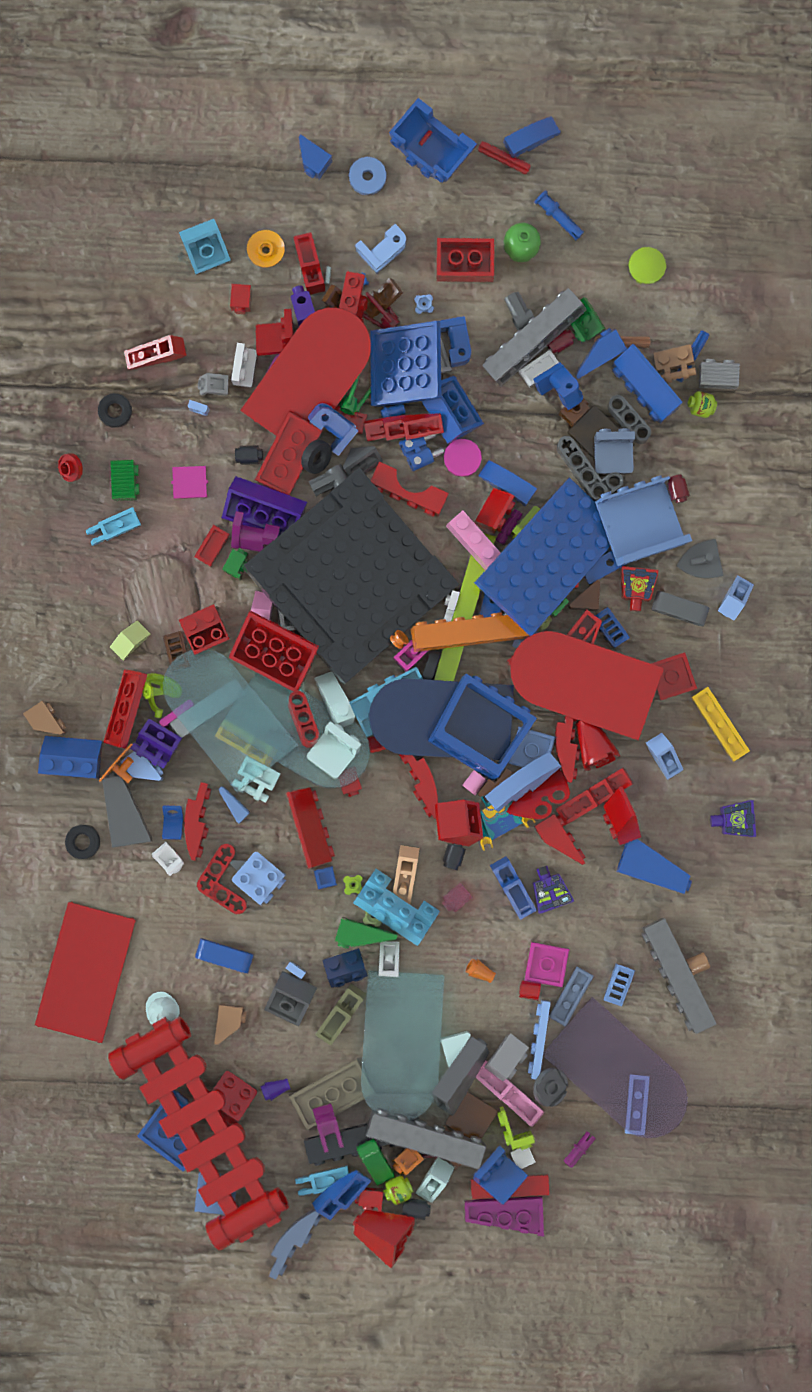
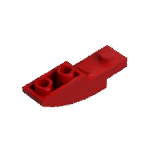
M565 715L564 723H556L555 747L558 763L561 765L560 769L567 783H572V780H576L577 768H574L575 760H579L580 749H577L578 744L570 743V740H574L575 729H572L573 721H577V719Z
M400 754L399 756L404 764L409 763L412 768L409 772L414 780L419 779L420 783L414 786L416 789L413 791L418 801L423 800L426 806L423 809L428 817L433 816L435 819V804L438 803V795L432 773L425 759L422 758L416 761L413 755Z
M200 782L196 800L188 799L185 811V839L190 858L194 861H197L198 857L201 858L204 849L201 846L202 840L207 838L209 828L206 827L207 823L200 822V818L204 819L207 807H204L205 800H209L212 789L209 788L210 784Z

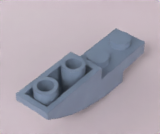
M315 1209L296 1220L278 1240L271 1255L277 1258L269 1274L273 1279L276 1280L278 1275H283L287 1267L284 1264L287 1257L291 1258L296 1250L294 1245L301 1248L303 1243L308 1244L312 1233H310L312 1226L316 1227L321 1219V1216Z

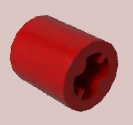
M521 980L519 997L538 1001L541 983Z

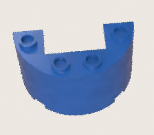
M419 98L389 132L391 144L399 148L407 157L406 161L414 167L416 165L421 169L420 172L426 178L431 176L441 183L449 180L477 146V143L463 132L458 136L433 117V109ZM428 130L432 131L431 136L423 146H420V140Z

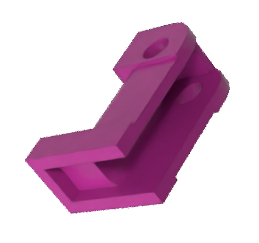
M236 511L232 525L231 548L260 552L266 547L264 544H270L279 536L280 526L266 524L265 529L243 525L244 513Z
M331 1103L312 1109L324 1152H328L325 1136L331 1133L336 1134L339 1147H344Z

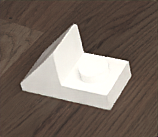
M380 942L379 976L398 977L399 942Z

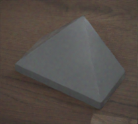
M375 446L351 448L343 469L348 477L358 468L367 473L377 466L379 461L383 462V459Z

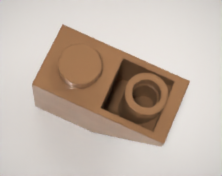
M41 701L23 713L34 730L63 736L67 734L64 730L66 726L60 718L57 720L53 714L56 711L50 702Z

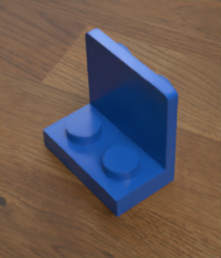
M499 1145L474 1174L473 1180L499 1203L504 1205L528 1175L505 1155V1150Z

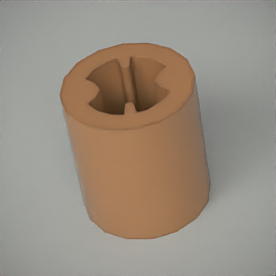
M704 952L686 959L692 975L710 969Z

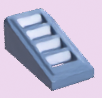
M221 786L219 792L235 820L240 824L250 814V811L225 787Z
M615 964L603 1000L622 1007L635 970ZM620 971L628 974L627 978L617 975L618 972ZM616 978L625 981V985L615 982ZM613 985L622 988V992L612 989ZM610 993L619 995L620 999L610 997L609 995Z

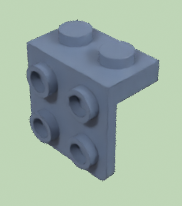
M623 428L618 429V432H611V429H600L599 432H596L594 436L595 471L597 474H610L613 472L629 474L633 472V441L635 440V431Z

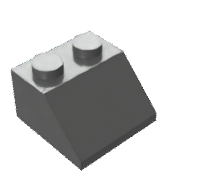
M282 971L264 1010L299 1027L317 987Z

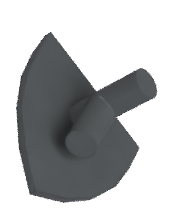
M716 539L707 540L691 547L681 557L677 567L689 575L704 579L724 576Z

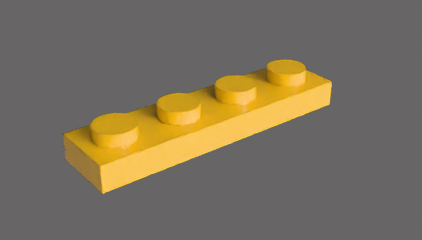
M709 687L691 697L733 762L750 752Z

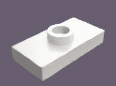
M551 350L519 370V374L530 388L535 384L533 380L535 377L559 362Z

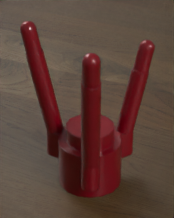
M366 292V296L382 313V324L363 313V317L380 329L397 327L400 323L399 317L389 306L387 308L389 312L386 313L371 294Z

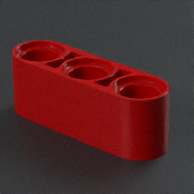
M294 691L289 696L288 708L302 745L306 748H312L318 741L319 731L305 694L301 691ZM299 699L302 704L295 705L292 701ZM304 716L308 721L303 723L299 721V718ZM312 734L315 738L308 740L305 738V735Z

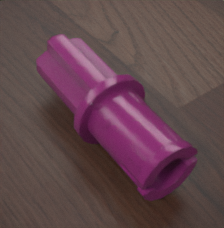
M586 1131L577 1144H574L575 1147L564 1159V1162L571 1168L575 1166L583 1154L586 1155L585 1152L596 1140L592 1135L586 1141L591 1135L588 1131Z

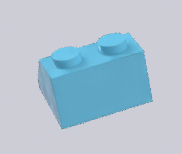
M215 219L179 232L195 274L231 261Z

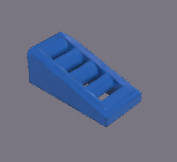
M607 607L595 616L600 619L608 614L609 618L601 623L599 629L612 649H614L630 637ZM612 620L614 624L605 629L604 625ZM614 627L618 629L617 631L609 635L608 631H610ZM620 633L622 636L614 641L612 638Z

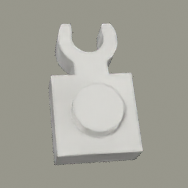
M452 590V594H448L444 604L448 606L444 617L446 622L452 621L460 592Z

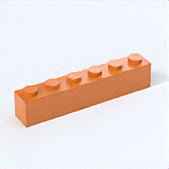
M502 613L491 614V617L485 618L483 615H476L469 620H465V617L454 618L452 622H446L445 619L434 621L435 624L418 622L411 629L414 652L520 640L529 637L508 615H502Z

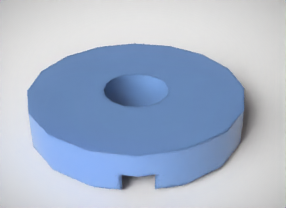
M373 157L359 158L350 168V184L361 195L376 194L382 190L386 183L387 174L385 167L379 160ZM365 172H370L373 174V178L367 181L363 179L362 175Z

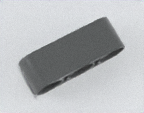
M620 395L613 396L607 406L609 413L622 428L635 431L634 442L637 444L647 442L651 435L650 427L624 397ZM612 402H619L622 408H613ZM624 417H633L634 423H626ZM637 431H645L646 437H638Z
M657 591L651 608L652 611L702 627L705 625L710 609L705 605L661 591Z

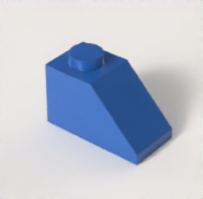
M300 135L299 144L305 173L311 178L316 177L320 180L332 163V155Z

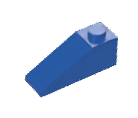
M608 328L600 333L601 337L596 340L576 371L575 376L577 379L627 350L616 329L611 330Z

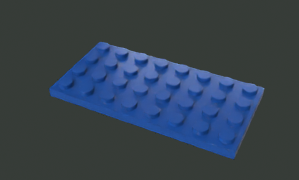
M568 478L474 582L529 636H532L610 547L595 501L571 478Z

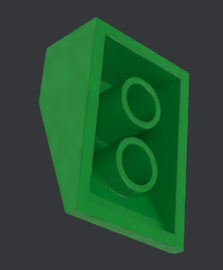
M342 917L335 942H338L337 946L349 949V946L356 947L395 940L398 934Z

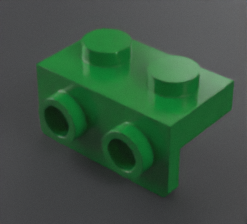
M583 297L580 301L587 310L571 326L575 330L574 335L579 341L589 342L606 330L588 299Z

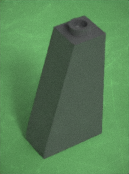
M116 773L109 774L102 782L112 848L152 842V836L127 782Z
M472 1036L469 1038L431 1093L437 1106L452 1116L456 1113L489 1055L487 1043L482 1039L477 1038L476 1040Z

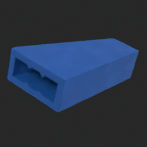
M638 839L625 843L616 872L685 894V891H689L692 880H689V874Z

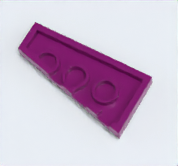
M542 1196L509 1198L504 1205L496 1199L464 1200L466 1222L501 1227V1229L517 1230L521 1233H532L544 1237Z

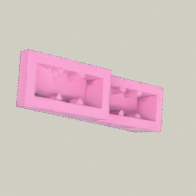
M485 1060L476 1078L527 1124L533 1127L545 1111L508 1079L501 1081L484 1067L487 1063Z

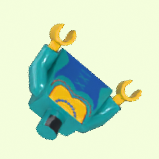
M485 796L481 797L486 806L485 809L480 811L483 839L480 840L483 851H485V844H490L491 848H493V839L523 823L526 828H529L527 821L533 820L535 823V819L523 818L507 813V809L513 801L509 802L498 812Z

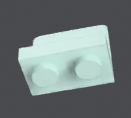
M330 721L325 727L324 734L308 752L307 759L329 776L337 779L358 754L361 744L354 735L349 736L345 733L342 726L337 723L333 724Z

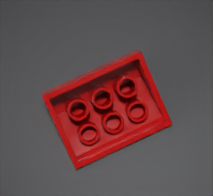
M250 610L228 658L294 692L298 691L303 685L319 646Z
M307 787L287 792V798L308 868L333 861L332 857L335 854L332 845L328 846L327 838L330 837L327 827L322 826L321 820L324 819L322 809H317L316 801H319L316 790Z

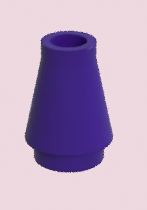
M287 1078L264 1082V1085L260 1086L265 1101L269 1099L272 1101L282 1093L290 1090Z

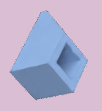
M132 752L127 756L134 761L127 769L130 776L156 781L164 779L161 776L163 771L158 765H152L151 761L143 756H137L136 752Z

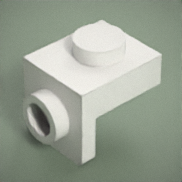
M167 842L151 854L169 876L179 872L184 864L181 857Z

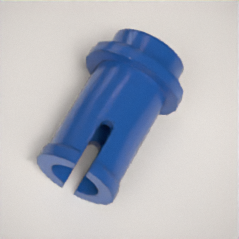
M397 404L388 408L383 407L380 410L382 418L406 414L403 404Z

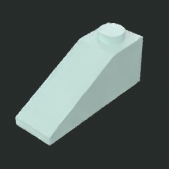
M333 672L315 677L314 680L333 724L337 723L342 727L353 724L355 720L354 712Z

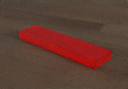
M548 1174L528 1175L511 1197L550 1195ZM473 1178L471 1179L472 1199L494 1198Z

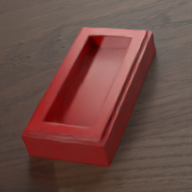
M213 524L194 558L211 567L230 534Z

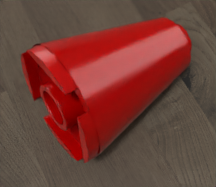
M578 720L576 728L585 771H590L592 766H596L597 769L614 762L616 760L615 756L620 757L619 751L601 727Z

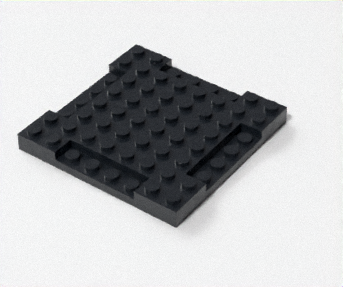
M360 468L242 567L302 638L319 646L316 654L343 685L392 643L390 636L395 635L396 630L405 632L459 585L435 555L432 556L384 500L383 494Z

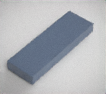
M576 966L548 1017L566 1027L594 976Z

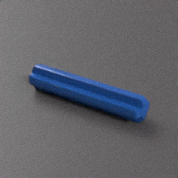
M703 330L700 331L692 345L694 361L709 338V334ZM683 378L676 379V380L679 381V382H683V381H684Z

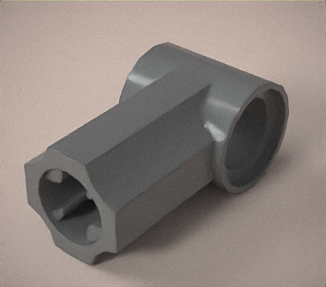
M519 291L504 298L517 331L523 329L528 325L529 320L534 317L532 311L527 308Z
M342 464L328 469L325 474L310 480L309 484L317 497L333 488L335 489L348 477Z

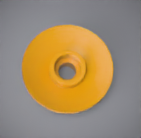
M261 230L250 237L247 243V254L255 265L269 268L278 264L283 258L285 251L284 242L277 233L271 230ZM268 248L270 251L269 253L265 254L263 253V249Z

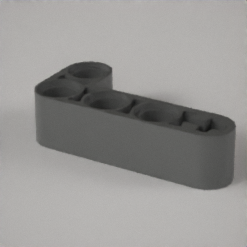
M564 436L559 440L557 444L559 455L591 499L597 501L601 498L594 495V489H601L603 494L610 491L614 494L621 488L623 477L620 473L613 472L601 479L572 437ZM563 442L564 444H570L568 449L562 448ZM577 457L581 460L582 464L575 466L572 463V459ZM584 473L591 474L592 481H585L582 475ZM616 478L619 485L616 487L611 486L609 479Z

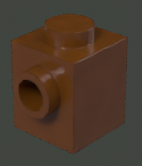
M583 398L578 405L570 410L564 406L559 415L573 427L589 411V403Z

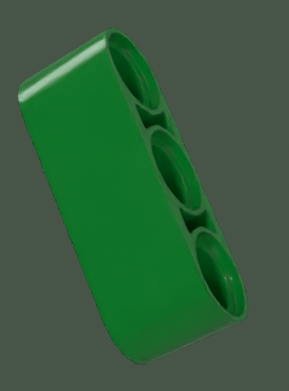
M374 1138L356 1147L377 1186L395 1177L390 1164Z

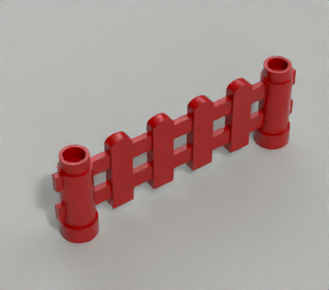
M165 1016L153 1023L154 1029L143 1036H140L138 1032L125 1040L127 1045H121L109 1052L108 1059L113 1071L122 1080L134 1075L140 1068L143 1071L148 1082L139 1087L148 1104L159 1099L168 1115L159 1121L168 1139L177 1133L179 1134L187 1150L180 1153L178 1157L187 1172L195 1168L199 1169L207 1183L198 1189L206 1206L208 1207L217 1202L224 1213L223 1216L219 1215L208 1221L205 1225L210 1241L217 1250L221 1251L234 1244L237 1239H239L240 1243L254 1236L253 1230L265 1223L269 1228L282 1220L280 1217L281 1212L289 1208V1203L284 1192L279 1187L271 1191H265L258 1179L265 1173L264 1163L258 1157L248 1160L239 1145L246 1136L244 1128L239 1123L227 1125L219 1111L226 1104L225 1095L217 1088L210 1092L207 1090L199 1076L206 1071L205 1060L200 1055H194L189 1058L183 1048V1041L191 1037V1031L182 1017L171 1021L167 1020ZM168 1053L175 1066L162 1073L155 1060ZM186 1083L195 1100L181 1107L173 1090ZM206 1118L214 1134L201 1141L192 1125ZM225 1152L234 1168L220 1175L211 1159ZM245 1187L252 1200L238 1207L231 1193Z

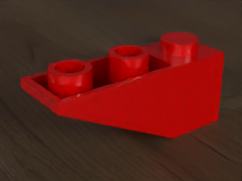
M552 814L534 826L545 844L579 864H585L583 860L586 858L580 848H575L573 844L575 839L570 832H565L563 828L565 823L560 816L556 817L555 814Z

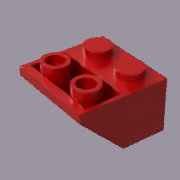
M493 488L474 523L492 534H495L496 530L500 532L506 521L504 518L505 514L510 515L516 502L513 501L514 495Z
M214 604L179 620L194 655L230 640Z
M457 800L435 804L439 841L469 847L483 839L480 805L478 802Z

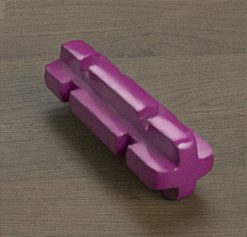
M516 509L513 510L510 515L511 517L508 518L501 529V533L496 537V541L502 545L505 544L508 539L507 537L510 536L512 530L517 525V521L522 517V513Z

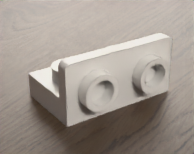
M237 343L231 381L233 385L252 387L257 353L255 349L246 348L243 343Z

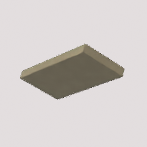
M356 1058L289 1095V1098L308 1131L317 1126L312 1109L331 1103L334 1115H337L376 1092Z

